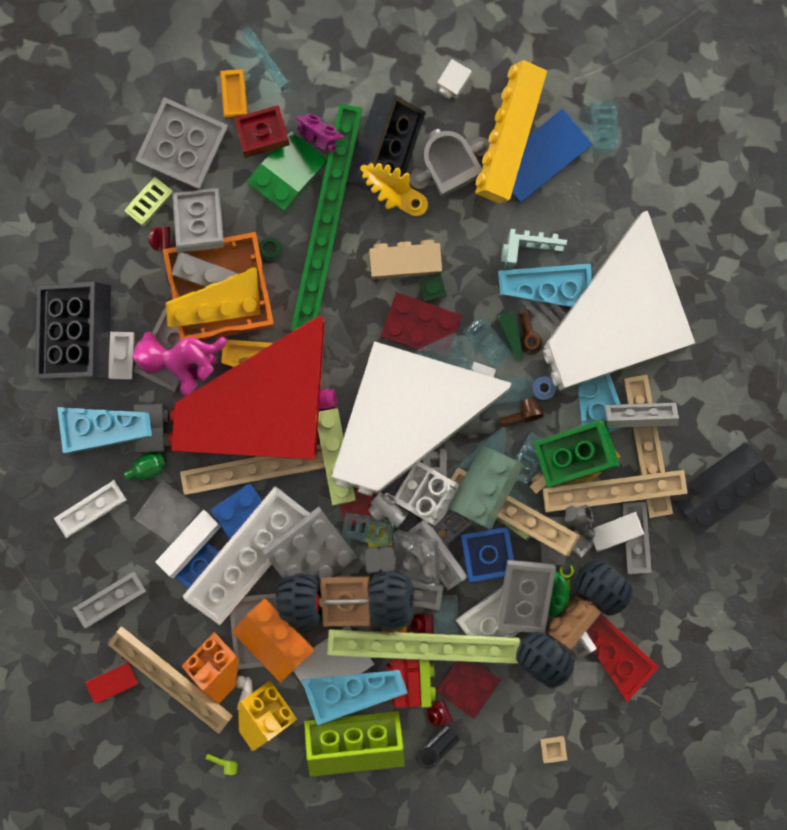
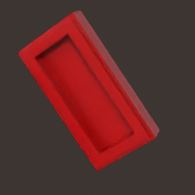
M130 662L85 682L95 704L139 684Z

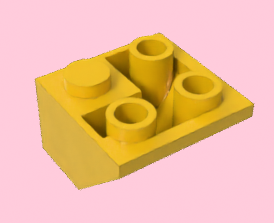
M271 680L238 703L239 732L252 751L268 742L297 720Z

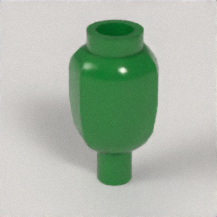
M150 452L138 458L133 463L132 469L124 472V476L127 481L135 477L140 480L149 479L160 474L163 467L167 465V462L162 453Z

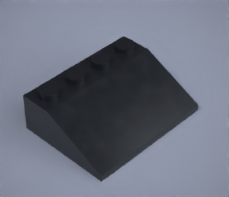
M98 282L37 286L35 379H109L111 285Z

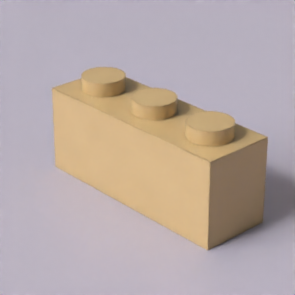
M434 240L420 241V245H411V242H399L395 247H388V244H375L374 248L369 249L372 280L442 274L440 243H435Z

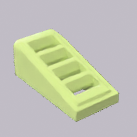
M154 177L124 211L144 228L173 191ZM156 186L161 191H163L164 194L160 196L152 188ZM148 193L153 195L158 201L154 203L147 197ZM143 200L152 206L150 210L141 204ZM137 207L146 213L143 217L135 211Z

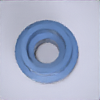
M543 376L534 381L532 391L538 399L548 400L555 394L556 386L551 378ZM541 384H546L549 389L547 392H542L540 390Z

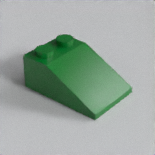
M293 132L287 135L290 146L273 150L247 181L249 188L284 215L328 160Z
M599 420L533 442L547 488L620 466L606 421Z

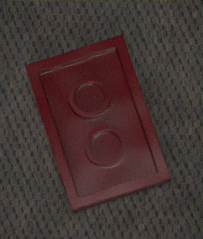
M396 292L380 337L447 360L462 315Z

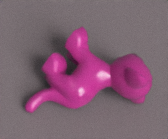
M152 332L144 333L142 340L135 346L132 357L138 367L147 374L159 372L164 367L170 370L181 381L180 390L182 395L186 397L198 385L196 381L198 377L205 380L213 371L212 365L218 360L212 354L222 350L226 346L227 340L221 337L216 343L208 345L196 338L189 337L180 340L173 349L165 350L158 342L157 337ZM193 363L198 365L197 370L191 366Z

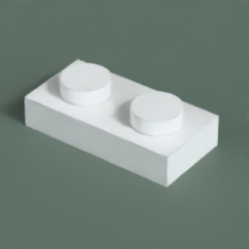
M110 332L109 379L133 380L134 332Z

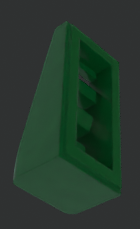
M516 313L499 314L496 316L497 322L516 362L521 361L523 355Z

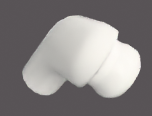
M239 676L236 687L243 689L240 702L253 693L252 680L248 676L247 678Z

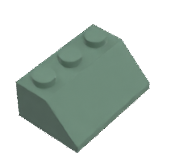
M481 445L449 509L491 530L523 466L517 461Z

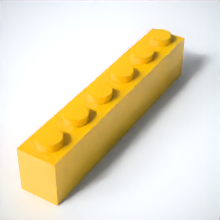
M525 60L512 65L509 69V81L501 95V99H503L502 105L495 115L496 125L488 139L490 145L482 159V164L484 165L482 172L476 179L477 189L475 194L499 204L510 200L547 70Z

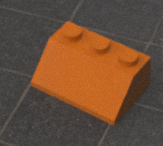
M264 598L232 632L281 683L315 649L293 627L288 626L290 625L288 622L282 621L278 615V610Z

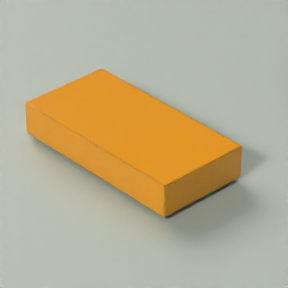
M244 69L220 71L224 118H235L247 114Z

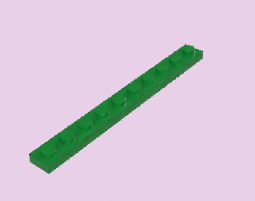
M339 104L334 128L344 136V139L337 140V149L333 153L329 152L291 332L319 315L347 178L363 111L361 107Z

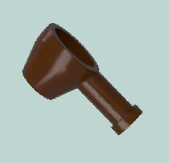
M530 310L519 312L524 331L520 338L521 349L528 355L537 354L543 346L542 337L538 333L533 332L529 315ZM529 338L536 340L535 346L528 345L527 341Z
M529 398L521 402L520 413L506 417L502 416L499 419L503 429L506 426L519 422L536 421L545 415L538 401L535 398Z

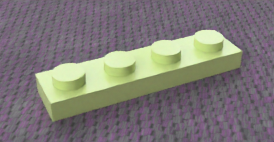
M338 408L320 411L318 433L332 506L355 502L353 486H349V489L335 485L336 481L332 480V474L344 439Z

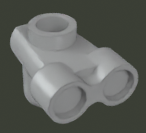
M380 492L371 502L372 506L369 508L370 514L375 519L384 521L388 518L396 527L409 514L404 508L396 504V499L389 493L383 494Z

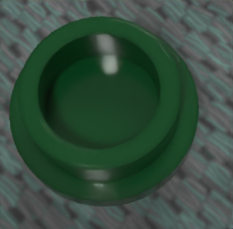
M271 237L262 240L259 244L260 256L266 261L278 259L282 253L280 242Z

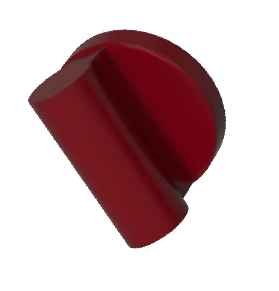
M154 227L151 230L148 241L153 250L163 251V249L171 248L170 227Z
M433 614L415 615L411 622L413 633L433 634Z
M443 699L428 707L427 719L435 727L440 728L453 721Z

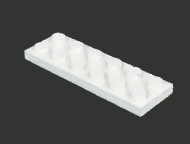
M274 487L183 595V598L221 625L270 567L271 562L263 554L262 550L310 513L278 488Z

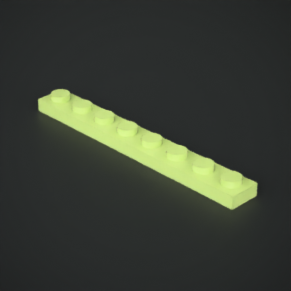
M329 629L327 654L332 656L518 664L516 654L520 645V639L511 637Z

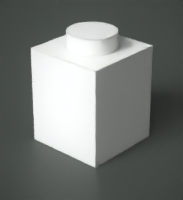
M451 59L437 82V88L440 89L438 92L448 99L451 97L457 99L471 77L472 71Z

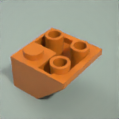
M214 632L182 665V668L204 693L219 704L236 686L239 658Z

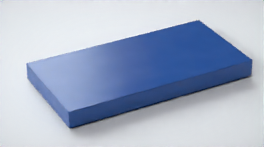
M561 109L528 136L512 190L513 196L520 204L592 146V142L564 109Z

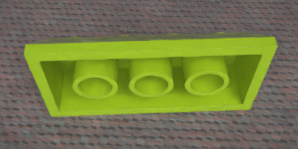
M399 711L339 717L317 725L316 720L304 721L310 777L405 767Z

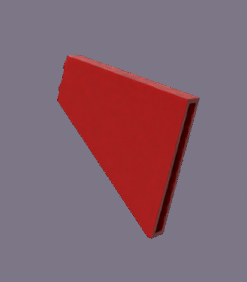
M317 316L176 402L175 409H171L170 412L173 432L169 433L168 443L169 446H172V451L316 460L325 318Z

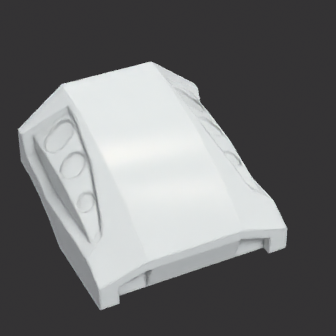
M418 462L412 467L394 498L398 505L435 526L444 518L449 510L459 485L434 469Z

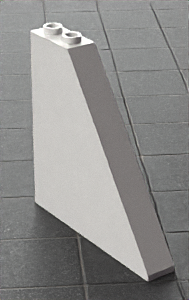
M648 211L641 213L636 218L544 345L543 355L546 362L550 363L552 367V381L555 386L559 387V390L695 344Z
M374 342L332 474V480L336 481L335 485L349 489V486L359 488L358 492L372 496V493H380L508 393L511 383Z

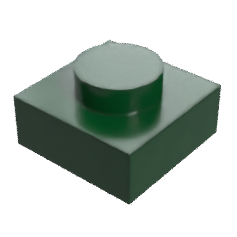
M441 273L418 279L424 302L447 297Z

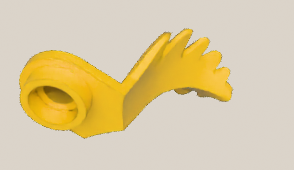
M370 163L368 166H361L362 177L368 178L366 184L369 186L374 185L371 191L373 193L380 191L378 200L383 201L387 199L386 209L397 206L399 209L415 217L421 216L427 211L428 201L424 195L410 187L409 173H405L400 177V168H396L393 173H390V165H386L384 170H382L380 163L375 168L373 163ZM420 201V205L417 208H413L412 203Z

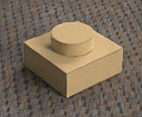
M542 472L530 480L532 485L529 489L535 495L546 486Z
M564 736L540 739L543 763L567 760Z

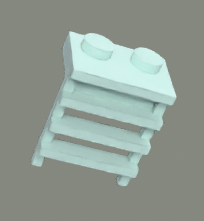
M511 229L508 235V242L502 248L501 262H505V268L514 269L517 263L518 247L563 252L564 246L556 245H567V240L558 239V234H553L552 238L543 237V232H539L538 236H529L530 231L525 230L524 234L520 235L515 234L516 229Z

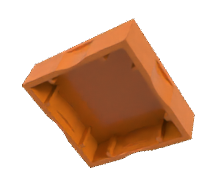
M256 232L224 238V247L182 252L239 274L246 272L247 269L252 267L257 268L260 315L195 324L201 327V333L189 325L178 326L180 340L192 337L200 341L274 328ZM176 247L163 249L173 299L205 288L172 276L178 253Z

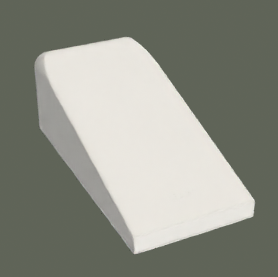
M634 512L593 528L596 534L592 540L596 551L600 552L644 535L638 516Z

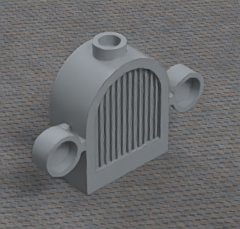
M440 129L432 131L427 135L429 140L424 149L423 161L426 171L417 170L413 172L410 177V184L415 190H423L427 187L429 179H432L441 198L471 183L482 172L476 157L481 158L488 151L489 141L479 137L473 141L472 146H469L467 141L458 133L452 131L441 132Z

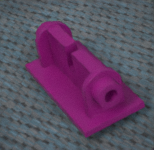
M307 114V116L296 117V120L300 122L297 127L299 134L311 142L316 141L315 145L327 153H333L337 149L336 141L344 139V136L338 133L336 128L326 125L316 115Z

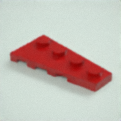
M601 613L586 630L587 635L597 648L593 652L625 701L628 702L659 666Z

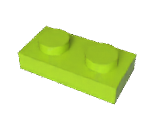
M420 659L422 707H431V701H436L435 687H430V678L435 677L434 663H429V660Z

